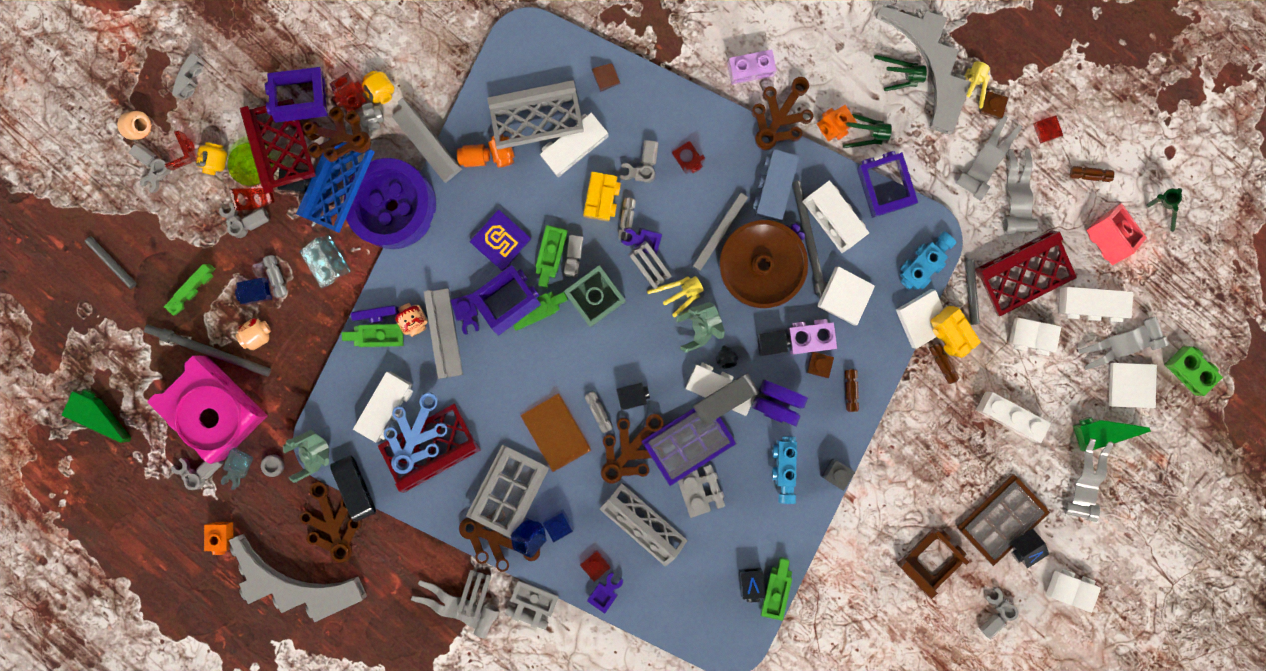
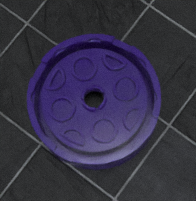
M395 158L376 159L371 161L346 220L357 236L373 245L385 249L405 248L420 240L431 227L430 223L434 213H436L435 192L427 177L410 164ZM355 173L351 177L349 183L353 182L355 178ZM390 200H396L398 203L394 211L388 210Z

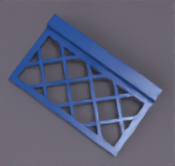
M343 142V143H341V144L335 146L334 148H335V149H338V148H340L341 146H343V145H345V144H347V143H344V142ZM368 149L364 152L365 155L360 163H358L357 157L363 153L353 150L350 151L348 156V153L338 157L334 162H329L324 157V153H322L315 169L316 176L312 177L296 214L340 233L375 152ZM352 161L353 167L347 170L346 164ZM355 173L353 182L349 183L348 177ZM343 181L344 187L338 191L337 184ZM346 193L345 201L341 203L340 197ZM334 201L335 208L329 211L328 204ZM337 214V219L333 226L331 217Z

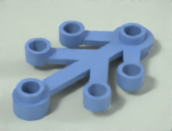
M431 392L424 393L420 397L421 409L412 430L405 417V408L397 406L393 409L392 415L398 421L406 440L405 447L402 450L396 438L398 434L397 429L390 426L384 431V437L389 441L394 453L391 465L397 473H408L412 470L415 462L427 457H435L439 453L438 445L429 443L426 449L411 454L415 445L437 436L443 437L447 433V426L444 423H437L434 428L420 433L429 411L435 409L438 403L436 395ZM431 397L433 403L431 405L425 404V398ZM401 409L404 414L401 417H397L395 411ZM443 426L445 428L444 433H438L437 427ZM388 430H393L395 432V435L393 437H388L386 432ZM434 446L437 451L431 454L428 452L429 447ZM403 458L407 460V464L401 466L398 461Z

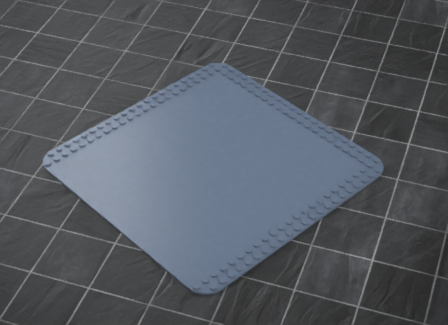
M533 7L513 10L501 17L491 29L438 136L441 143L458 163L457 149L462 148L463 145L485 144V147L489 148L488 142L494 136L488 97L574 80L581 116L584 114L588 116L592 113L608 132L609 137L560 177L554 174L540 155L543 152L541 149L551 141L554 143L560 137L513 146L514 164L498 168L497 164L493 162L490 152V161H487L486 166L464 167L462 165V170L447 183L440 178L426 160L421 173L431 183L436 196V213H434L430 223L431 227L420 240L408 247L382 249L352 312L392 305L400 308L410 303L411 306L419 305L428 319L424 291L449 289L451 300L473 294L503 272L470 243L472 238L498 209L531 238L530 242L506 269L511 265L517 271L521 269L528 278L525 283L528 287L533 285L540 296L550 292L554 296L563 293L567 288L600 265L626 302L590 328L568 298V301L558 305L560 310L555 314L518 331H515L514 326H511L499 336L490 328L478 309V315L474 316L473 320L479 324L480 329L475 331V327L470 324L467 327V335L462 331L463 320L456 321L454 314L464 375L438 379L429 321L425 325L427 329L413 337L411 335H404V346L359 347L354 346V341H342V332H354V326L397 324L395 320L396 315L383 317L381 322L370 323L369 319L352 321L350 314L297 421L293 438L312 430L327 442L329 446V465H321L319 471L311 474L315 479L339 490L331 472L330 464L352 455L357 462L376 509L475 557L476 553L470 539H465L461 536L459 525L462 520L468 518L466 515L501 446L504 445L549 467L524 518L526 526L524 529L518 530L513 540L524 545L536 544L540 549V556L535 561H528L522 553L499 545L504 558L509 562V569L505 572L530 585L558 595L559 599L705 671H751L765 658L783 621L760 615L764 598H760L759 602L749 603L747 600L742 599L739 569L761 568L764 577V590L766 592L769 574L772 567L777 568L779 557H785L790 560L788 570L792 571V583L784 613L785 617L850 484L849 482L843 491L821 476L832 458L856 472L915 351V348L911 347L896 309L930 289L936 290L939 299L941 298L961 256L963 237L960 225L949 209L916 191L917 204L872 218L857 171L861 164L803 136L799 141L793 142L790 139L776 142L772 149L762 150L755 143V136L759 128L757 120L752 116L750 110L546 10ZM612 63L620 84L600 92L592 69ZM574 101L564 102L561 107L569 111L574 105ZM545 106L539 111L547 115L552 107ZM528 110L520 111L518 116L526 119L531 112ZM557 110L552 118L560 122L565 114ZM505 114L496 116V119L504 124L510 116ZM535 115L530 123L539 126L543 118ZM570 117L564 125L574 127L577 124L576 120ZM765 118L767 126L769 127L772 121ZM514 119L508 127L516 131L522 123ZM548 122L543 130L547 132L553 131L556 126ZM526 126L521 134L530 136L535 130ZM780 126L776 133L790 130ZM503 132L504 137L508 136L509 139L512 137L511 133ZM792 132L794 137L799 136V134ZM767 137L762 138L763 142H769ZM644 141L658 142L656 165H653L656 173L655 180L651 183L635 181V178L628 181L622 180L620 175H628L629 169L622 168L621 165L628 163L633 168L643 166L644 164L641 163ZM774 149L799 156L793 182L801 181L804 198H807L830 180L838 188L843 199L851 205L853 212L865 224L869 232L868 235L854 246L841 253L807 208L824 282L828 284L834 268L840 267L875 286L858 325H852L818 307L820 300L818 293H815L814 289L816 283L805 238L801 241L805 246L808 256L807 277L800 291L788 302L766 309L750 307L735 299L722 281L719 269L720 255L730 235L739 227L749 222L770 220L755 216L756 210L753 209L755 197H760L762 189L758 188L761 175H766L767 167H764L767 154L771 155ZM871 169L868 170L879 206L907 197L904 185ZM591 172L617 176V182L621 183L619 196L615 195L613 204H617L615 217H610V222L583 216ZM791 186L783 220L779 223L788 225L790 229L793 223H797L800 225L799 231H803L793 186ZM740 193L744 194L748 199L701 271L693 267V264ZM625 198L636 200L632 230L638 234L639 229L643 228L662 234L657 256L672 277L666 278L664 283H660L657 286L676 282L687 276L690 279L696 276L704 291L699 294L700 297L694 300L682 312L688 311L692 306L697 307L707 302L712 303L721 317L725 330L722 339L712 335L704 346L688 351V353L680 349L682 345L694 341L693 321L687 319L677 323V316L673 317L672 314L690 297L687 298L686 295H683L675 301L663 305V301L682 291L681 286L684 284L651 294L647 293V290L653 289V287L628 255L634 250L635 244L626 246L618 238L619 230H621L622 210L625 208L623 207ZM546 225L566 229L568 233L558 273H556L555 278L550 277L548 287L545 288L538 285L541 274L536 273V264ZM943 231L950 234L957 243L951 250L948 249L945 252L948 256L945 260L946 266L939 273L934 272L930 276L931 282L924 289H907L900 282L902 277L899 276L902 272L900 267L908 259L912 261L917 256L915 251L923 243L927 245L933 242L935 244ZM570 235L583 237L581 260L578 259V262H580L578 278L564 276ZM639 253L636 254V258L653 281L657 279ZM644 253L660 275L664 274L651 255ZM935 254L930 255L932 262L936 261ZM920 270L915 271L914 275L916 278L921 277ZM514 279L486 299L485 302L498 319L528 296ZM827 319L828 323L834 322L837 349L815 351L816 353L834 357L829 378L807 373L812 352L790 354L789 347L786 353L764 356L759 354L757 334L785 330L787 335V328H793L792 323L806 322V326L814 325V320ZM820 329L817 337L819 340L825 341L828 333L825 329ZM799 331L795 339L799 344H803L806 341V335ZM723 345L730 347L737 353L738 360L735 367L722 369L717 364L716 357ZM701 363H705L714 367L712 372L721 375V372H725L733 376L732 381L749 373L758 390L764 379L807 397L808 400L803 409L791 405L789 407L790 410L799 413L801 416L797 427L784 421L780 423L764 416V413L751 407L747 416L733 410L720 416L736 444L699 467L697 471L699 477L706 475L703 467L712 465L713 471L718 476L717 482L720 491H723L725 496L723 498L725 507L717 509L715 501L709 502L710 512L690 518L678 481L669 486L652 458L628 460L623 466L637 467L638 464L645 463L649 466L647 476H622L617 483L613 484L605 482L601 476V469L607 463L606 448L603 445V439L606 435H613L616 439L614 446L615 461L622 454L620 430L617 427L619 419L626 418L630 422L628 431L629 444H631L646 426V419L650 414L660 415L663 419V427L692 410L693 405L705 398L685 389L695 365L701 366ZM847 369H856L858 371L856 382H858L859 399H857V402H859V411L848 412L846 410L848 400L846 399L845 382H847V379H845V371ZM390 371L413 384L411 387L413 391L411 397L407 402L403 401L401 405L406 410L405 417L410 428L414 425L421 409L420 397L424 393L431 392L436 395L438 403L435 409L429 411L427 418L452 404H456L472 437L481 450L405 493L398 491L395 485L396 482L378 448V445L387 440L381 439V441L375 443L353 430L385 373ZM641 382L643 387H648L650 399H646V405L621 411L617 388ZM760 390L755 398L761 397L768 401L770 400V397L761 393ZM592 391L596 393L597 400L601 403L608 417L607 420H610L613 426L612 430L606 433L601 431L599 422L597 423L590 409V404L585 399V395ZM431 397L425 398L424 402L427 405H431L433 403V399ZM453 411L445 415L444 424L454 426L457 417ZM656 418L650 421L652 426H657L659 423ZM701 419L693 424L698 432L701 433L714 423L712 421L704 425ZM392 420L389 427H395L398 434L402 433L398 421ZM621 421L619 426L625 429L628 427V423ZM430 423L426 425L425 431L434 428L436 424ZM443 426L441 428L440 433H444L445 428ZM689 426L674 435L679 445L695 436ZM447 427L446 435L438 438L449 441L453 429ZM715 428L702 438L709 447L723 437L718 429ZM391 430L388 437H393L395 432ZM456 430L453 443L462 444L468 440L464 432ZM782 436L796 437L797 477L796 487H794L796 504L778 503L781 486H777L775 484L776 480H772V467H776V458H773L772 454L773 445H777V440H782ZM611 437L606 438L605 443L607 445H612L614 443V440ZM670 438L657 445L662 448L663 456L676 448ZM434 439L422 442L419 449H426V446L429 443H433ZM698 440L683 449L688 459L704 450ZM437 441L439 447L438 455L446 453L448 443ZM642 443L637 450H646ZM391 446L386 447L388 455L394 457ZM300 447L294 449L296 458L302 468L305 469L299 455ZM656 449L658 454L661 455V451ZM791 449L787 450L786 455L791 453ZM679 452L666 459L664 463L669 471H672L683 464L684 460ZM428 457L414 464L422 466L426 464ZM509 457L502 474L513 478L520 462ZM399 462L401 466L406 465L405 463ZM524 465L516 481L527 486L535 470ZM640 466L638 471L644 474L647 472V468ZM610 468L608 470L609 476L616 474L615 469ZM790 471L786 473V477L790 476ZM398 473V475H399L400 478H401L402 476H404V475L407 474V473H405V474H400V473ZM499 478L491 494L502 499L510 483ZM621 483L688 540L677 557L666 567L600 510V507L611 497ZM703 483L705 495L712 494L709 483ZM514 485L506 502L517 507L525 490ZM620 492L617 498L622 503H628L627 497ZM488 499L481 515L485 517L491 515L498 508L499 503ZM505 506L502 508L505 512V519L502 522H497L503 526L509 523L514 513L513 510ZM635 508L636 515L640 518H645L644 512L640 508ZM500 512V514H499L497 520L502 519V517H503V513H502V512ZM651 523L654 531L661 532V528L657 523ZM468 524L466 531L468 533L473 532L474 526ZM487 526L483 527L485 530L493 531V529ZM479 537L483 551H486L489 555L486 563L496 567V560L488 541ZM668 537L669 544L676 549L679 542L673 537ZM529 548L527 554L533 557L536 551L534 548ZM480 553L478 559L485 561L486 554ZM500 561L498 566L504 570L507 567V563ZM612 571L614 575L611 581L618 583L622 578L623 584L620 588L614 589L618 596L604 614L587 602V599L599 582L604 585L607 583V575Z

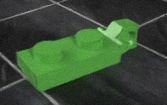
M546 225L536 264V273L541 274L538 283L541 287L547 288L550 277L555 278L556 273H558L568 233L566 229Z
M202 264L179 288L164 308L173 316L184 310L186 299L190 301L198 293L197 288L201 284H207L213 278L212 272L215 268L211 264Z
M550 292L537 297L541 305L513 325L515 331L555 314L560 310L558 305L568 301L566 294L563 292L554 296Z
M398 324L354 326V332H342V341H354V346L359 347L404 346V334Z
M779 557L777 568L772 567L769 574L760 614L763 617L783 621L792 583V571L788 570L790 561L788 558Z

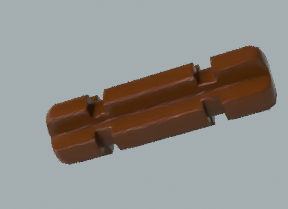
M1073 166L1070 169V177L1074 179L1102 180V182H1112L1114 180L1115 173L1113 170L1090 167L1082 169L1080 166Z
M940 343L932 345L929 350L936 357L935 361L942 373L946 375L945 379L949 384L957 382L960 378L957 372L953 371L954 367L947 354L943 353L942 345Z
M847 369L845 371V379H847V382H845L846 399L848 400L846 410L848 412L859 411V402H857V399H859L858 382H856L858 371L856 369Z

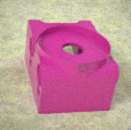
M192 356L185 363V372L163 394H154L147 401L166 423L178 433L183 442L193 448L209 464L224 461L268 416L208 356ZM211 408L218 413L219 420L213 428H207L200 421V415L205 409Z

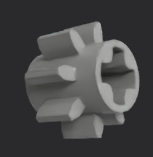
M372 102L363 104V110L358 112L363 128L368 126L371 131L381 128L379 123L384 122V117L380 106L374 107Z

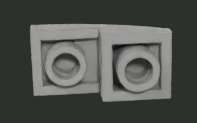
M191 53L182 65L172 94L183 101L191 97L195 92L197 84L192 78L198 76L206 64L194 53Z

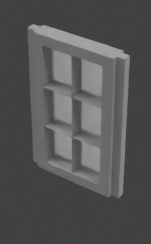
M502 445L466 516L514 540L549 467Z

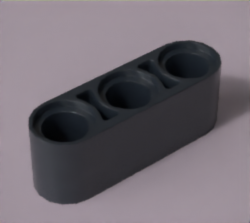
M350 455L331 463V472L352 520L358 522L376 514L374 502L354 457Z

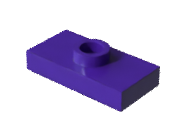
M392 305L354 311L351 313L352 321L369 319L370 323L381 322L383 317L397 315L399 308Z

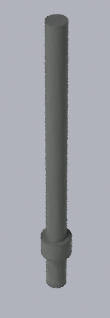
M801 181L792 182L816 283L814 289L815 293H818L820 300L827 282H824L807 207L802 202L805 198Z
M149 324L145 326V333L159 337L161 341L166 343H176L267 377L271 373V368L176 335L172 330L160 329Z

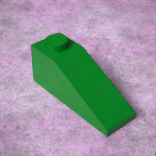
M86 389L72 391L61 416L120 443L130 442L131 436L104 402L94 397V392Z
M1092 417L1080 419L1079 424L1073 425L1081 451L1086 450L1090 439H1095L1093 450L1106 447L1108 442L1115 444L1151 432L1150 427L1097 420Z

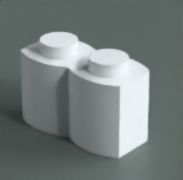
M1014 318L1009 344L1015 345V350L1027 352L1028 348L1036 350V354L1049 356V353H1056L1061 327L1022 318Z
M1062 569L1061 572L1055 570L1046 595L1092 613L1101 589L1095 585L1096 581L1084 576L1082 580L1075 578L1076 573L1066 569Z

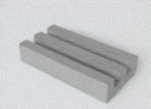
M646 241L628 254L654 289L660 283H664L666 278L672 277ZM644 248L664 274L660 275L642 251ZM639 253L657 279L653 281L636 258V254Z
M470 570L457 614L479 619L491 581L490 575ZM473 577H477L467 611H464V605ZM481 579H484L485 583L476 612L471 613Z

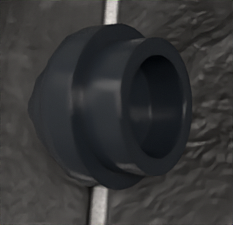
M723 345L716 357L717 364L722 369L732 368L737 365V353L730 347Z

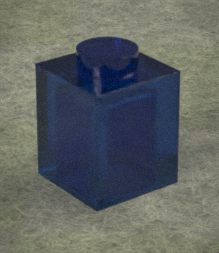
M257 278L236 283L235 296L242 305L272 300L269 280L267 278Z
M564 509L543 521V525L553 543L574 530Z
M526 518L510 535L513 550L529 558L547 541L544 526L540 522Z

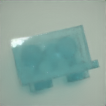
M329 235L314 239L299 251L321 289L329 286L340 276L351 272Z

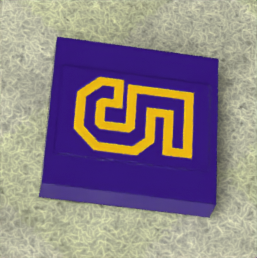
M498 209L472 238L470 243L501 271H504L530 242L531 238Z

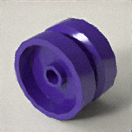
M763 379L759 390L761 393L769 396L770 400L756 397L751 408L764 413V416L780 423L784 421L797 427L801 416L799 413L790 410L789 407L791 405L803 409L808 398Z

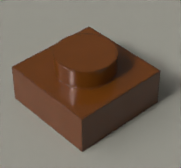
M987 91L980 114L1002 119L1009 97Z
M812 352L807 373L829 378L834 357Z

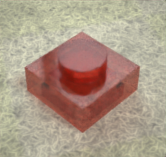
M1057 115L1033 123L1040 144L1063 136Z
M597 550L580 564L593 582L611 568Z

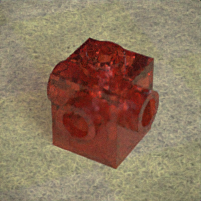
M348 72L330 83L331 89L335 94L333 99L339 108L343 106L349 112L360 108L366 102L362 84L359 80L354 82Z

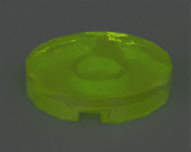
M247 142L238 145L228 157L227 167L229 174L236 182L244 186H257L260 184L250 144Z

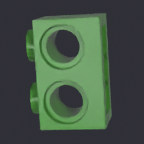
M1182 346L1164 365L1195 396H1205L1223 377L1218 373L1219 369L1213 363L1207 362L1202 357L1203 353L1198 348ZM1186 357H1188L1190 360V364L1188 367H1186L1184 363ZM1202 372L1205 374L1204 382H1201L1200 375Z

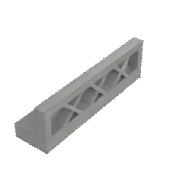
M400 99L398 103L402 108L392 116L440 178L447 183L462 170L461 166H459L413 106L405 99Z
M742 193L738 195L693 264L694 268L701 271L748 199L747 196Z
M450 290L424 291L438 379L464 375L453 308L450 301Z
M622 483L600 507L604 514L665 567L677 557L688 541ZM620 492L627 497L628 503H622L617 498ZM635 508H640L644 512L645 518L638 517L635 513ZM651 523H657L661 528V532L654 531ZM668 537H673L679 542L676 549L669 544Z

